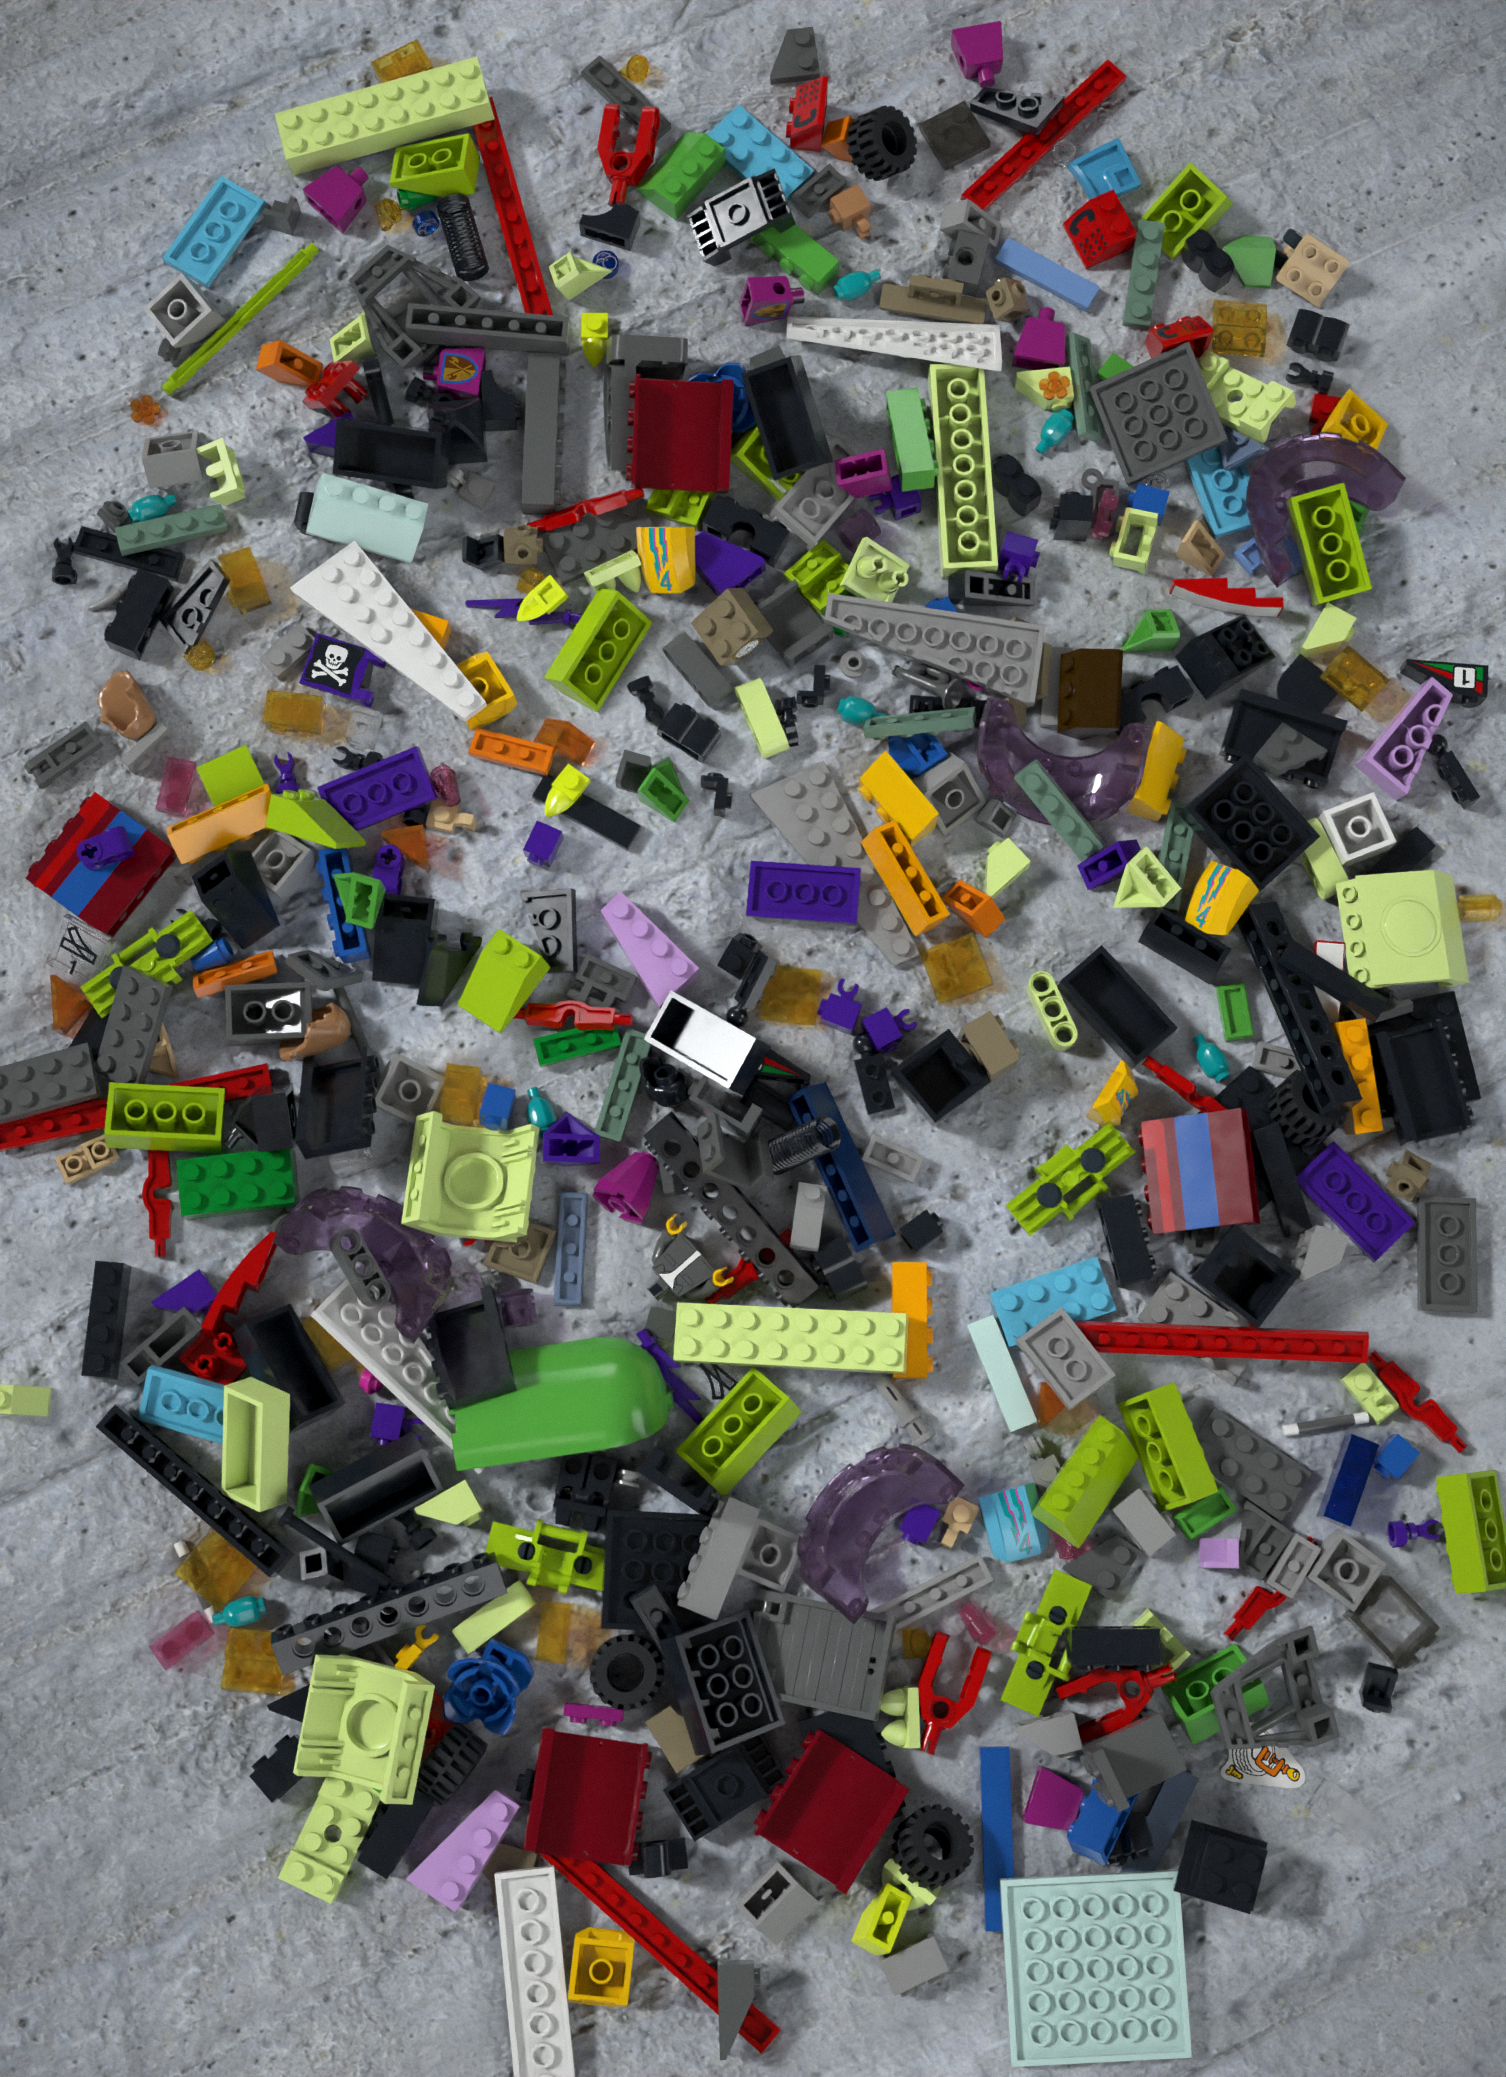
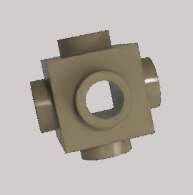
M1007 277L1001 278L994 283V286L985 291L989 301V309L993 313L995 320L1012 323L1031 310L1026 298V289L1021 281Z
M524 524L516 527H505V564H517L519 566L537 564L538 554H543V537H538V527Z
M1406 1150L1398 1162L1393 1160L1388 1167L1385 1175L1389 1178L1385 1188L1390 1190L1395 1196L1411 1202L1416 1193L1421 1195L1429 1183L1427 1177L1432 1163Z

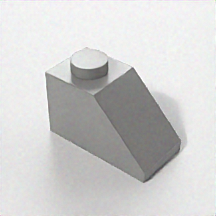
M966 199L944 206L939 230L954 240H957L959 230L990 237L988 248L995 249L997 248L1002 224L972 201Z
M799 1182L790 1248L818 1252L827 1186Z

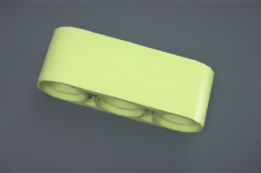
M761 678L735 687L737 699L763 759L790 749L784 730Z
M1312 818L1307 822L1320 837L1299 858L1317 894L1324 900L1336 895V883L1347 881L1348 877L1320 821L1317 818Z
M1044 971L1036 972L1031 976L1027 984V994L1052 1047L1057 1051H1067L1077 1039L1078 1032L1053 977ZM1038 980L1043 981L1047 985V990L1045 992H1038L1035 990L1033 983ZM1055 1006L1059 1011V1015L1057 1017L1048 1016L1045 1012V1007ZM1058 1031H1066L1069 1033L1071 1040L1066 1043L1061 1042L1056 1034Z
M521 1580L507 1588L508 1594L494 1598L452 1630V1633L468 1655L537 1604Z

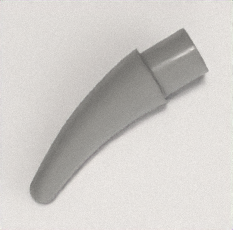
M124 582L101 600L89 605L87 609L89 611L102 609L124 599L128 591V584Z

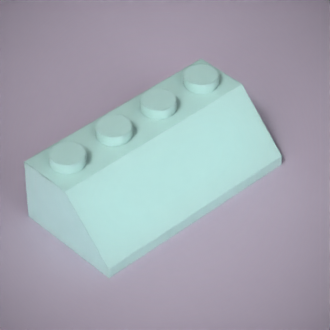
M322 473L316 484L306 534L344 545H349L355 540L362 550L411 564L423 531L428 504Z

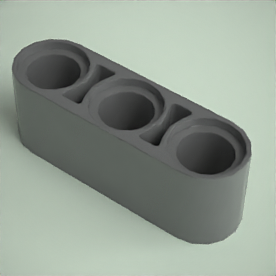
M682 632L662 648L667 659L710 708L733 691L726 678L686 632Z
M348 1228L335 1233L329 1242L330 1250L361 1303L367 1307H374L389 1300L391 1287L359 1232ZM342 1236L350 1240L351 1247L349 1250L342 1247ZM357 1261L362 1262L365 1266L363 1275L356 1271L355 1264ZM372 1285L379 1290V1298L377 1300L373 1299L370 1295Z

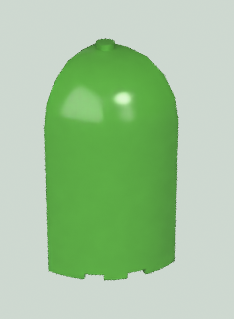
M596 1337L510 1350L509 1355L517 1387L516 1391L449 1410V1415L455 1416L456 1433L451 1434L457 1471L604 1450L631 1444L647 1438L663 1428L669 1419L670 1409H674L672 1391L667 1392L666 1383L658 1363L641 1346L622 1338Z

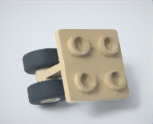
M1290 228L1283 236V241L1287 243V246L1282 252L1276 249L1274 266L1280 270L1276 280L1316 307H1319L1350 262L1309 233L1303 236Z

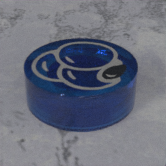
M426 210L419 213L413 219L412 227L418 236L425 237L437 230L440 221L433 211Z
M604 250L594 256L592 263L612 270L611 273L602 279L613 278L618 273L619 261L613 252Z

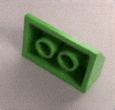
M684 132L635 187V190L676 221L725 166V148L705 133Z
M1236 1643L1176 1674L1177 1681L1160 1686L1179 1725L1192 1745L1220 1731L1210 1691L1222 1679L1247 1661ZM1259 1677L1241 1687L1248 1716L1270 1705L1263 1682Z

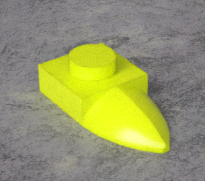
M581 313L582 347L585 357L593 367H596L601 362L606 353L608 313Z
M549 575L524 598L518 610L517 620L529 621L545 613L550 614L569 596L557 581Z
M568 763L551 784L552 788L545 802V816L552 817L570 808L591 783L590 779Z

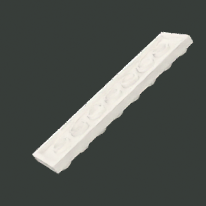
M550 1865L495 1872L514 2077H575L555 1867Z

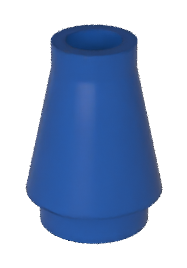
M216 938L197 955L190 958L194 969L199 973L206 969L230 963V959L234 958V952L225 938L220 940Z

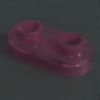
M1104 489L1091 535L1093 540L1102 541L1103 536L1107 538L1109 536L1112 521H1108L1109 513H1115L1119 497L1114 496L1116 490Z

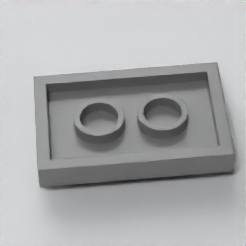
M1062 1307L1016 1340V1344L1068 1411L1116 1376Z

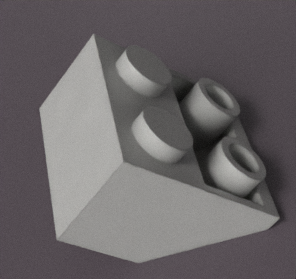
M1319 1225L1306 1230L1304 1234L1300 1233L1295 1245V1249L1299 1250L1296 1260H1291L1289 1264L1300 1276L1292 1286L1341 1264L1349 1236Z
M777 1858L735 1901V1906L761 1933L777 1946L819 1901Z

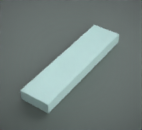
M994 1315L968 1324L967 1329L1009 1432L1037 1422Z

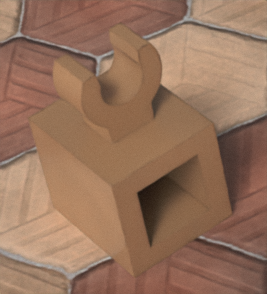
M858 184L830 198L828 214L834 225L838 224L842 232L855 227L861 240L871 235L869 231L871 225L867 220L870 218L871 204Z

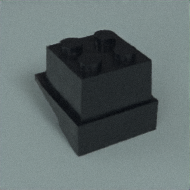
M947 1029L891 1071V1076L895 1079L897 1085L933 1127L992 1082L950 1029Z
M1232 1225L1191 1278L1247 1327L1258 1329L1300 1274L1236 1225Z
M1191 1819L1173 1891L1250 1914L1254 1909L1268 1853L1266 1849L1268 1843L1258 1838Z

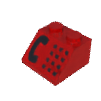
M822 76L796 87L795 98L790 97L789 114H793L792 122L787 121L786 138H790V149L821 152L827 109V76Z
M1114 189L1090 199L1063 222L1062 225L1085 269L1133 249L1137 232Z
M1185 316L1178 319L1175 323L1168 325L1158 324L1148 331L1145 344L1150 358H1154L1189 341L1195 357L1199 358L1208 350L1214 330L1200 316L1192 318Z

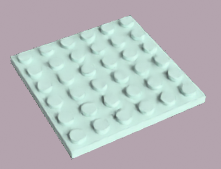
M1177 1869L999 1879L1010 2060L1012 2067L1192 2058L1181 1896L1179 1892L1173 1891L1178 1873Z

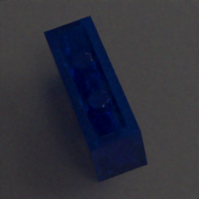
M1354 1434L1344 1436L1316 1517L1341 1527H1351L1379 1444Z

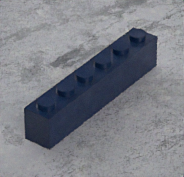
M827 1083L804 1087L788 1097L786 1100L798 1126L825 1115L834 1120L839 1127L841 1133L839 1147L814 1159L856 1253L878 1246L896 1236ZM823 1122V1123L828 1127V1129L830 1130V1133H831V1136H832V1144H833V1134H832V1131H831L830 1127H829L825 1122ZM823 1126V1128L825 1129V1131H826V1133H827V1136H828V1139H829V1145H830L829 1133H828L827 1129ZM819 1127L820 1130L822 1131L823 1135H824V1138H825V1147H826V1142H827V1140H826L825 1133L823 1132L822 1128ZM815 1128V1129L817 1130V1132L819 1133L820 1137H821V1141H822V1145H823L822 1135L820 1134L819 1130H818L817 1128Z

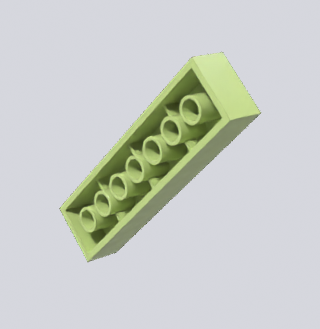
M477 56L275 113L285 159L294 176L495 119Z
M930 364L928 388L931 433L935 448L933 460L937 459L939 466V476L934 477L941 580H948V576L964 570L996 574L998 557L984 369L955 364Z
M677 1302L673 1360L678 1363L906 1374L909 1316L906 1313Z

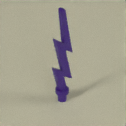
M524 598L466 600L465 604L468 608L502 609L494 615L495 619L517 617L519 605L523 602ZM565 609L564 612L545 613L531 620L529 625L563 623L565 626H570V623L577 624L582 614L572 613V610Z
M646 1328L642 1329L636 1334L642 1343L640 1346L658 1360L656 1362L664 1380L676 1391L672 1392L674 1402L699 1426L704 1418L689 1400H701V1398L669 1369L681 1368L682 1366L674 1361L656 1343L657 1339L655 1336L651 1337Z

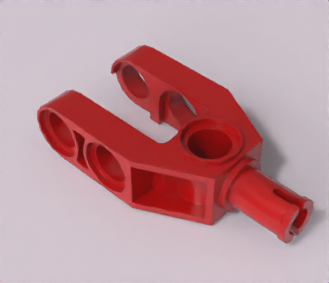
M605 105L597 150L605 175L612 184L608 201L610 207H613L614 203L619 205L625 204L627 187L637 186L653 163L660 126V110L658 107H643L635 151L628 153L625 151L615 152L617 137H620L619 107L621 105ZM627 165L625 169L619 170L621 166Z
M938 1630L934 1634L917 1682L920 1718L924 1719L923 1722L926 1725L920 1739V1748L916 1749L925 1752L927 1743L930 1740L926 1753L935 1755L942 1730L945 1731L946 1728L951 1729L974 1707L992 1651L977 1646L957 1702L935 1695L932 1692V1685L937 1670L942 1664V1656L950 1635ZM938 1701L945 1702L948 1707V1712L943 1718L935 1717L932 1711L933 1705Z
M1170 1662L1149 1672L1134 1670V1666L1122 1665V1670L1120 1671L1104 1670L1103 1666L1062 1683L1055 1688L1061 1701L1077 1693H1086L1101 1683L1107 1681L1109 1683H1116L1119 1696L1125 1703V1706L1077 1726L1081 1743H1084L1130 1724L1152 1698L1154 1689L1172 1681H1177L1175 1671L1164 1676V1674L1174 1669ZM1135 1681L1138 1683L1140 1693L1138 1695L1128 1693L1126 1682Z

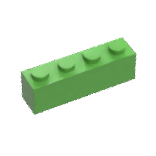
M796 224L782 233H779L772 226L747 240H752L759 246V249L766 257L774 258L784 272L787 274L792 273L806 290H812L817 295L839 272V260Z
M918 388L887 391L886 413L902 492L934 488V476H939V466L937 459H932V455H935L933 439H928V435H930L929 418L924 419V415H926L925 399H920Z

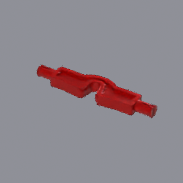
M642 486L629 491L623 489L602 497L578 502L568 508L543 516V519L527 523V525L538 527V531L544 529L546 531L579 522L587 513L598 516L626 506L630 501L644 498L645 494Z
M574 1000L561 1001L556 1004L528 1003L527 1008H520L513 1018L525 1019L526 1025L560 1029L563 1027L567 1017L573 1015L575 1016L574 1024L578 1030H613L615 1025L632 1026L633 1023L632 1014H616L615 1008L591 1007L583 1002Z
M1150 1055L1143 1062L1142 1065L1154 1072L1156 1078L1177 1092L1186 1102L1199 1111L1207 1113L1227 1110L1212 1097H1204L1197 1093L1196 1086L1166 1064H1160Z
M148 1150V1177L142 1189L143 1202L149 1211V1238L155 1242V1258H160V1256L162 1258L167 1257L166 1240L171 1239L173 1203L170 1199H157L155 1197V1192L158 1189L170 1188L172 1186L170 1151Z
M787 1229L780 1236L790 1246L792 1231ZM761 1249L760 1255L764 1261L771 1262L775 1260V1253L772 1249ZM741 1257L738 1266L723 1277L725 1280L733 1277V1282L721 1286L711 1296L704 1298L708 1304H715L724 1296L726 1299H729L741 1289L757 1281L759 1276L753 1266V1262L747 1263Z
M1376 1350L1368 1356V1360L1379 1370L1376 1374L1377 1377L1395 1394L1396 1401L1406 1416L1414 1421L1422 1422L1440 1442L1448 1441L1458 1453H1461L1468 1446L1455 1433L1458 1430L1457 1426L1445 1415L1434 1400L1428 1399L1419 1407L1413 1404V1398L1420 1391V1385L1404 1373L1394 1361L1387 1363Z
M1308 1536L1306 1539L1316 1546L1319 1545L1316 1541H1313L1314 1539L1311 1536ZM1272 1567V1568L1267 1572V1578H1268L1269 1575L1271 1574V1572H1272V1570L1274 1569V1567ZM1255 1586L1243 1604L1232 1615L1235 1621L1223 1634L1233 1642L1243 1628L1246 1630L1251 1629L1267 1609L1277 1607L1287 1597L1276 1590L1273 1594H1269L1260 1586Z

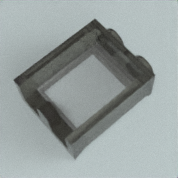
M1381 1575L1373 1583L1355 1612L1348 1609L1342 1615L1388 1661L1390 1666L1396 1669L1409 1667L1417 1658L1415 1654L1422 1647L1426 1648L1436 1640L1437 1635L1435 1633L1440 1629L1391 1576Z

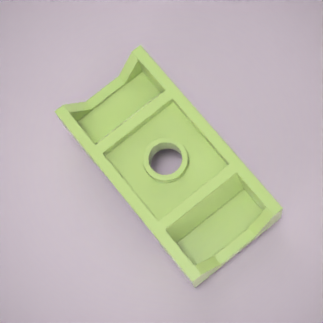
M1206 350L1197 361L1221 422L1263 444L1267 440L1272 421L1284 407L1294 408L1296 405L1293 390L1274 381L1267 385L1230 367L1228 359L1209 350ZM1233 397H1242L1240 401H1236L1233 403L1229 402V400Z
M326 1777L319 1790V1796L278 1878L332 1904L336 1900L358 1853L357 1849L366 1836L382 1802L380 1800L382 1791L378 1793L371 1787L338 1778ZM329 1825H337L341 1829L342 1835L339 1841L332 1842L327 1838L326 1829Z

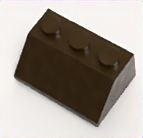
M1080 648L1061 654L1057 733L1078 740H1085L1120 730L1123 650Z

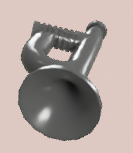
M925 663L912 670L900 668L898 665H895L892 669V675H897L905 681L939 695L945 710L955 709L962 699L964 684L959 679L951 681L950 673ZM929 674L939 680H931L924 677V675Z

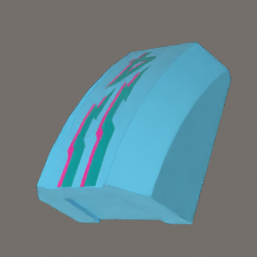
M1034 1482L977 1498L994 1558L1010 1563L1042 1554L1049 1543L1046 1525L1031 1515V1512L1039 1502Z

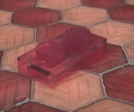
M168 757L155 808L158 812L185 816L196 773V762Z
M196 1610L150 1645L149 1648L166 1671L215 1635V1632L200 1611Z

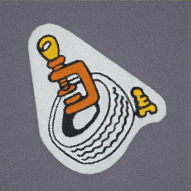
M1269 1729L1260 1735L1274 1734L1272 1729ZM1261 1746L1259 1749H1229L1228 1761L1221 1768L1220 1772L1222 1777L1228 1781L1283 1788H1298L1306 1779L1303 1768L1288 1749L1278 1748L1277 1746Z

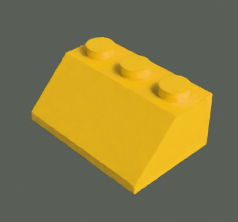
M1157 721L1149 736L1126 812L1156 822L1159 821L1162 814L1167 815L1172 799H1168L1167 796L1170 789H1175L1179 774L1175 773L1177 764L1182 765L1187 749L1182 748L1185 738L1163 722Z
M887 751L883 752L859 778L858 792L867 803L869 801L873 803L877 808L875 812L883 823L896 820L912 847L936 828L939 813Z

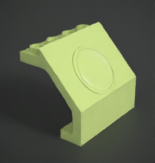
M1436 870L1357 875L1355 879L1336 883L1350 976L1372 990L1391 985L1438 982L1439 988L1445 989L1469 983L1453 875Z
M436 1111L416 1116L401 1224L437 1236L516 1243L518 1237L526 1236L529 1226L528 1219L532 1200L533 1179L536 1170L535 1162L539 1145L540 1127L529 1124L507 1131H492L486 1128L456 1126L442 1121L443 1114Z
M316 1654L293 1773L297 1776L333 1777L382 1790L380 1800L384 1804L412 1805L435 1685L412 1671L345 1654L338 1656Z

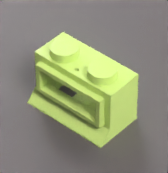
M223 437L196 448L198 454L211 460L212 465L206 468V474L216 478L219 490L210 493L211 499L227 506L246 498L244 494L246 489L234 449L225 445Z
M1126 507L1124 517L1119 516L1116 525V532H1119L1118 540L1112 541L1109 556L1113 557V566L1137 570L1145 575L1158 524L1157 513ZM1131 526L1143 528L1136 556L1124 554Z
M1147 1608L1130 1626H1143L1145 1624L1146 1626H1155L1160 1629V1641L1174 1654L1164 1664L1166 1665L1170 1662L1174 1669L1164 1674L1165 1676L1178 1668L1191 1654ZM1160 1662V1665H1151V1670L1161 1667L1163 1664Z

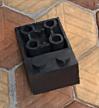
M1243 614L1191 639L1175 658L1203 697L1208 700L1272 661L1275 655L1246 615Z
M250 850L226 851L192 876L201 902L242 949H247L280 926Z
M384 894L375 925L372 981L420 986L426 958L425 933L427 930H436L439 906L435 899Z

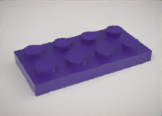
M417 746L317 787L321 799L326 800L357 832L438 799L421 750Z
M751 861L746 916L857 925L862 869Z
M1334 1141L1296 1177L1302 1192L1345 1235L1349 1236V1239L1372 1262L1377 1261L1415 1223Z

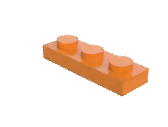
M477 727L468 751L471 757L548 776L556 752L552 746Z
M273 950L192 975L193 988L197 998L213 996L219 991L225 990V985H241L257 979H266L272 976V974L278 973Z

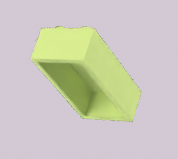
M252 1377L224 1386L221 1494L258 1512L287 1503L290 1394Z

